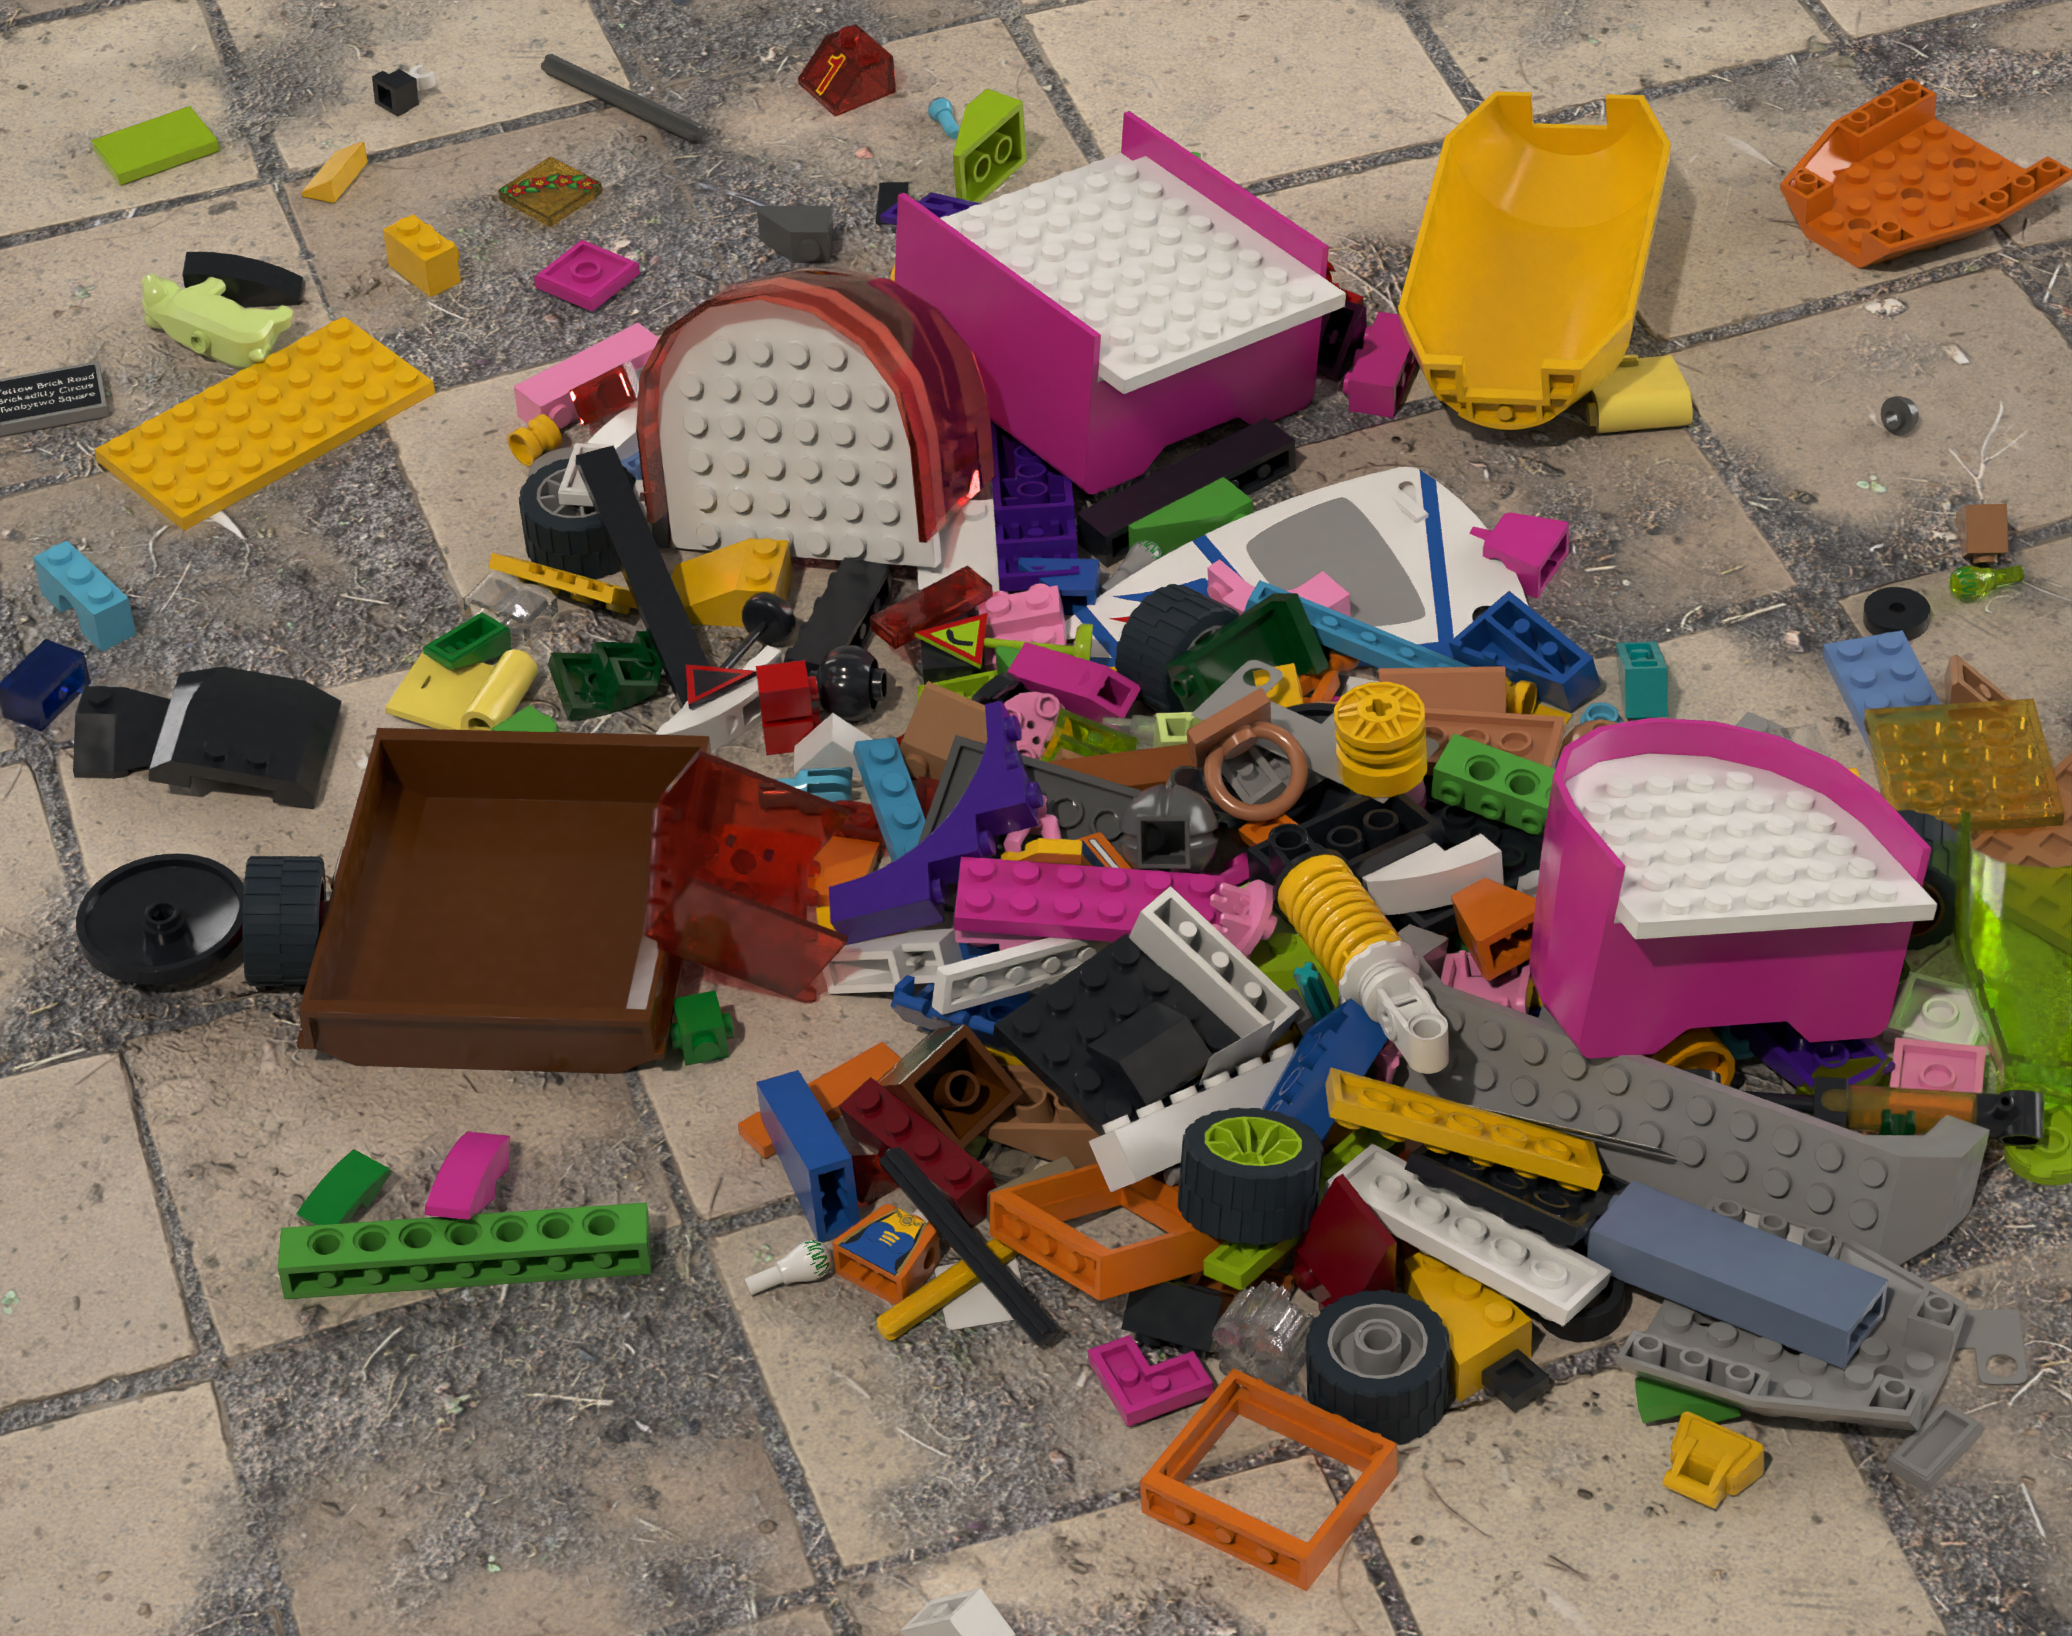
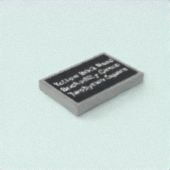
M99 361L0 379V437L109 416Z

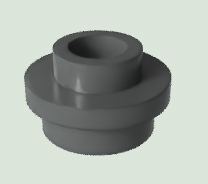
M1894 396L1888 398L1882 404V423L1893 435L1901 436L1909 433L1918 422L1919 413L1917 406L1909 398Z

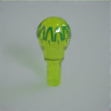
M2020 565L1997 570L1993 568L1962 566L1952 572L1948 587L1954 598L1962 602H1971L1996 589L1999 585L2023 581L2024 571Z

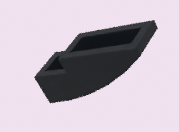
M186 252L182 272L185 288L203 283L209 277H214L222 280L226 285V290L220 296L233 300L244 308L301 304L304 280L302 276L261 260L234 254Z

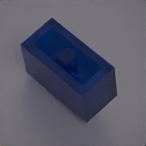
M47 639L42 641L14 670L1 680L0 707L3 718L43 731L83 692L84 686L91 684L84 652Z

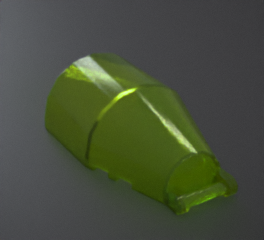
M1962 812L1957 820L1955 832L1953 955L1996 1070V1094L2011 1090L2034 1091L2044 1095V1102L2072 1106V865L2054 868L2029 867L1994 860L1973 849L1971 846V813Z

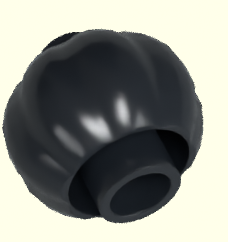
M844 645L830 650L824 656L818 670H811L809 676H816L819 703L822 709L828 715L834 713L846 722H859L866 719L875 712L878 701H885L888 686L886 669L879 668L877 659L870 652L859 646Z

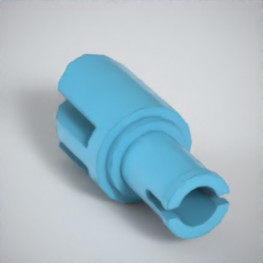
M851 767L801 769L800 773L796 774V778H760L759 786H762L758 788L760 804L797 803L798 807H801L803 811L851 809L852 799L850 796L852 795L851 781L853 769Z

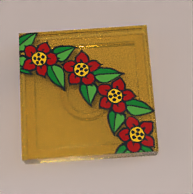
M550 156L498 189L500 201L551 227L602 194L601 182Z

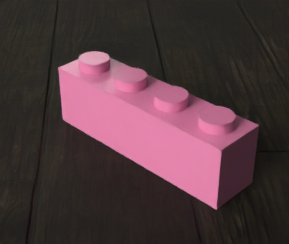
M636 323L515 385L514 393L518 417L528 424L531 419L539 414H545L555 422L559 430L599 410L593 396L594 391L650 362H658L661 366L667 356L665 342L640 323Z

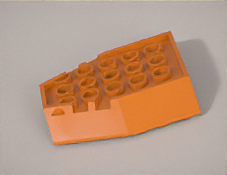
M1909 78L1832 122L1780 183V190L1805 237L1860 269L1902 257L1907 253L1922 249L1927 250L1939 244L1971 237L2001 222L2072 179V170L2048 156L2026 169L2018 166L1936 119L1937 93Z

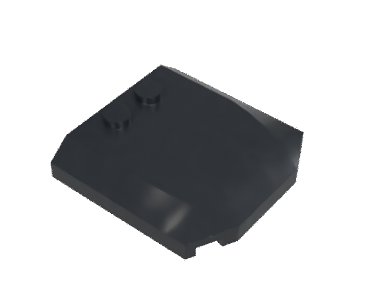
M217 667L179 673L149 768V781L190 788L192 776L273 790V803L314 809L340 717L342 701L305 680L242 669Z

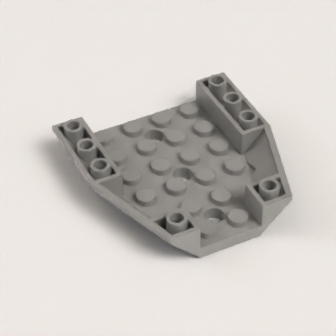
M1713 1195L1706 1207L1708 1210L1888 1279L1884 1316L1844 1368H1840L1665 1298L1645 1333L1632 1330L1616 1357V1364L1630 1374L1698 1394L1762 1416L1778 1418L1780 1416L1809 1418L1810 1421L1826 1422V1420L1857 1423L1859 1426L1918 1431L1946 1378L1968 1304L1845 1235L1829 1231L1820 1226H1812L1789 1219L1778 1213L1766 1212L1740 1204L1735 1200ZM1707 1323L1711 1325L1709 1327H1704L1699 1324ZM1790 1351H1796V1352H1800L1801 1354H1800V1355H1793V1354H1790V1353H1788V1352H1790Z

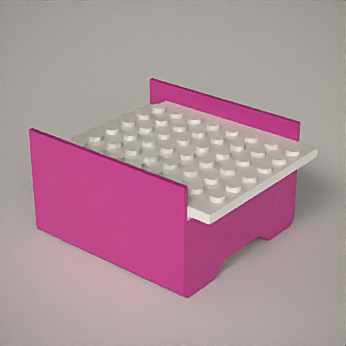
M1131 111L1125 112L1123 116L1121 153L1103 160L1093 161L1089 165L1072 171L1063 172L1051 179L1033 183L1029 187L1010 194H1003L999 198L980 205H973L969 209L950 216L939 218L906 193L898 195L892 340L903 355L1091 495L1142 475L1165 446L1236 417L1251 425L1264 418L1273 422L1308 406L1315 391L1322 315L1345 307L1346 293L1326 280L1328 245Z

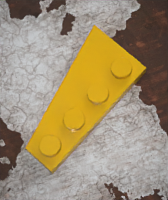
M492 553L488 568L502 572L501 580L524 585L525 579L537 582L535 588L537 590L559 595V591L562 589L572 592L570 599L594 605L596 599L606 602L605 609L629 614L630 607L637 608L628 588L498 553Z

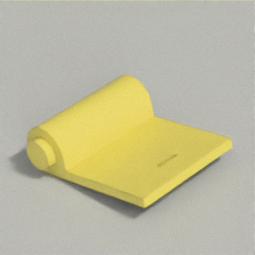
M1624 355L1612 374L1590 391L1593 403L1586 404L1588 426H1595L1597 434L1691 425L1693 420L1690 389L1672 355L1638 358V355Z
M512 649L504 652L495 666L479 662L450 670L423 654L422 651L386 705L385 713L436 729L492 731L491 728L512 716L536 679L538 666L528 653Z

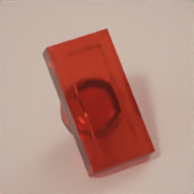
M632 362L621 364L569 390L582 427L592 425L645 399Z

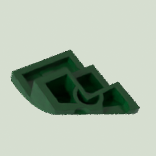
M636 631L632 643L594 642L590 653L552 652L547 664L568 720H584L612 714L644 700L656 692L663 670L647 631Z

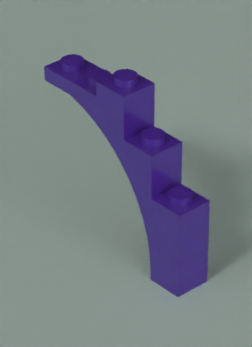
M1002 701L985 704L987 742L982 759L963 797L944 821L922 842L899 859L865 876L829 887L830 922L845 945L945 922L944 904L949 902L947 884L958 882L961 856L991 859V856L996 855L994 836L1039 826L1038 808L1043 807L1041 788L1038 782H1031L1024 770L1023 760L1017 750L1016 742L1022 739L1020 723L1016 715L1010 716Z

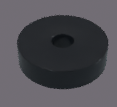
M1887 587L1873 592L1865 600L1863 623L1872 635L1903 630L1907 640L1910 641L1920 637L1928 629L1930 605L1923 595L1914 590L1903 587Z

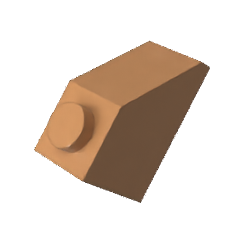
M2007 504L1965 505L1956 512V524L1962 557H1973V564L1998 563V556H2004L2008 553Z

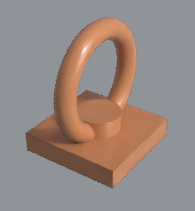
M1262 687L1186 730L1189 757L1197 770L1204 766L1205 784L1211 798L1229 815L1252 822L1271 820L1289 811L1302 796L1308 779L1306 755L1292 734L1282 727L1271 723V702ZM1258 738L1269 740L1277 744L1289 759L1291 766L1289 783L1284 792L1270 802L1264 804L1244 803L1233 797L1223 783L1221 775L1224 758L1232 759L1250 749L1258 741Z

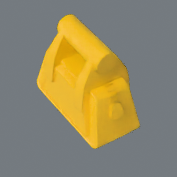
M1685 1411L1681 1414L1671 1445L1670 1462L1672 1463V1469L1666 1472L1662 1486L1715 1509L1728 1494L1737 1495L1764 1474V1446L1744 1435L1694 1413Z

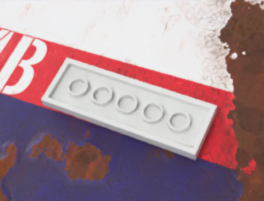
M1374 1144L1367 1147L1326 1181L1322 1197L1325 1196L1333 1180L1337 1176L1344 1174L1390 1234L1417 1247L1422 1253L1433 1256L1458 1269L1463 1275L1474 1278L1497 1290L1502 1296L1515 1300L1534 1310L1544 1319L1556 1322L1561 1326H1565L1608 1284L1611 1270L1566 1246L1549 1242L1541 1233L1528 1226H1516L1504 1221L1500 1217L1501 1213L1486 1206L1474 1207L1459 1199V1194L1444 1187L1432 1188L1422 1184L1417 1179L1418 1175L1404 1170L1406 1161Z

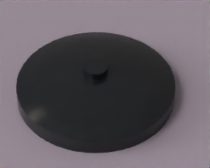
M161 854L132 861L101 878L90 888L81 901L76 915V931L81 950L88 962L97 970L109 977L128 983L165 984L194 977L221 963L242 942L244 885L239 877L225 865L198 855Z

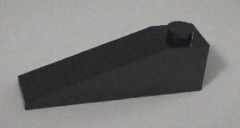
M84 686L75 712L74 778L116 779L129 776L128 770L150 766L171 699L126 687Z

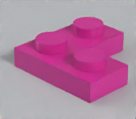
M1131 1335L1088 1350L1090 1366L1127 1427L1208 1398L1214 1392L1213 1382L1194 1351L1150 1366Z

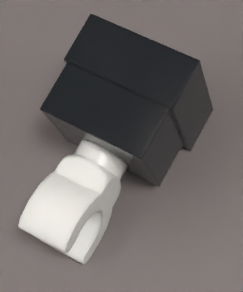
M417 65L408 74L398 69L390 74L381 71L373 75L375 104L397 117L408 112L409 109L419 105V90H426L435 86L434 72L431 71L423 75V65Z

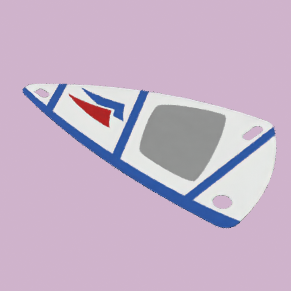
M1405 466L1326 486L1261 509L1217 528L1166 554L1127 577L1097 597L1095 605L1085 606L1065 621L1066 640L1075 639L1076 630L1079 625L1084 623L1093 624L1090 661L1107 667H1115L1116 649L1122 629L1129 620L1133 610L1140 605L1141 601L1146 596L1154 593L1156 589L1166 587L1169 584L1184 585L1209 597L1207 591V567L1219 559L1254 587L1261 580L1285 591L1303 585L1323 571L1350 593V615L1352 618L1449 658H1453L1449 642L1473 622L1472 614L1477 608L1492 606L1508 591L1512 592L1525 604H1527L1516 573L1507 569L1504 563L1497 558L1489 560L1483 557L1485 540L1469 534L1473 526L1487 529L1480 519L1458 497L1435 479L1417 468ZM1402 482H1411L1415 488L1416 503L1429 513V517L1419 523H1414L1397 506L1399 504L1390 495H1399V485ZM1360 660L1356 667H1366L1371 665Z

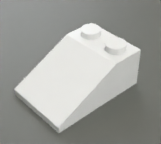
M993 499L939 503L941 521L938 523L941 562L936 567L917 566L919 590L965 586L967 602H975L977 616L979 615L978 600L987 599L992 593L999 591Z

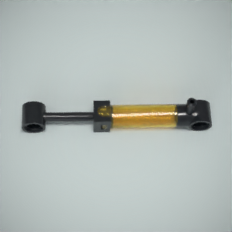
M1684 1069V1071L1721 1083V1075L1715 1071ZM1815 1077L1811 1087V1095L1743 1091L1801 1113H1808L1810 1116L1849 1130L1880 1132L1881 1112L1883 1109H1891V1114H1902L1905 1116L1907 1110H1914L1916 1114L1915 1134H1927L1942 1118L1950 1115L1989 1129L1988 1139L1997 1140L2001 1144L2027 1147L2043 1143L2044 1095L2034 1091L2011 1090L2001 1092L2000 1094L1853 1085L1848 1084V1079L1831 1077Z

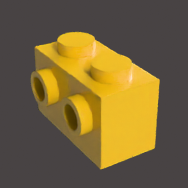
M412 214L383 229L388 265L430 298L461 282L458 265L460 254L457 246L453 241L447 240L436 232L432 225L426 224Z

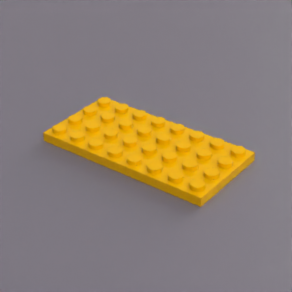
M343 316L321 329L300 338L291 345L270 354L263 362L255 363L246 369L238 371L233 376L214 386L208 387L203 392L182 403L176 404L173 408L158 416L144 421L141 425L128 432L114 437L109 442L94 449L95 456L99 464L185 531L435 394L434 382Z

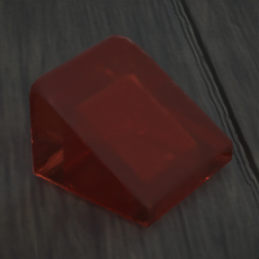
M879 1154L851 1156L859 1208L868 1206L899 1188L880 1166V1159L882 1157Z

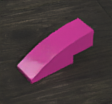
M470 1131L462 1135L448 1153L438 1172L425 1205V1215L469 1220L495 1199L496 1180L509 1171L510 1136Z

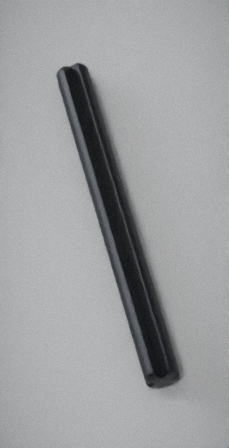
M900 1147L887 1149L884 1152L885 1155L880 1159V1166L1037 1346L1050 1344L1058 1333L1057 1326Z

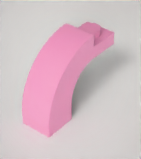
M1219 559L1207 567V591L1209 597L1236 610L1240 616L1244 613L1247 601L1255 587L1247 583ZM1323 571L1303 585L1287 590L1290 593H1298L1300 597L1351 617L1350 593Z

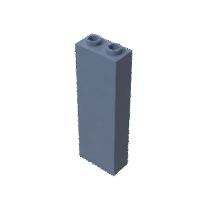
M1634 1180L1620 1195L1615 1194L1612 1197L1607 1211L1599 1220L1595 1221L1588 1235L1584 1237V1245L1588 1246L1587 1258L1611 1270V1277L1840 1368H1844L1884 1316L1888 1279Z

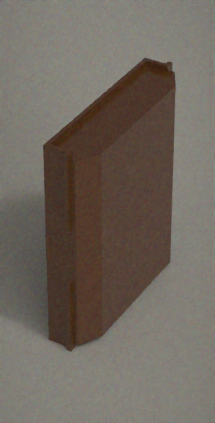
M377 728L345 846L340 849L330 885L332 893L299 1008L301 1025L296 1042L297 1048L316 1049L356 1066L619 1074L652 1060H664L674 1014V998H677L686 955L685 947L681 943L695 875L703 871L722 777V768L713 767L709 736Z

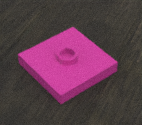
M580 240L534 276L535 288L593 312L640 274L639 263L587 241Z

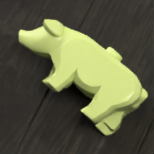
M155 274L146 275L141 281L143 286L142 305L145 312L144 322L148 328L164 329L170 337L183 346L233 368L243 370L255 363L263 362L267 356L272 354L271 348L275 344L280 332L287 330L291 326L290 321L293 318L292 309L284 305L274 310L245 309L235 301L220 296L226 290V285L222 280L214 277H209L205 282L183 290L173 280L159 277Z

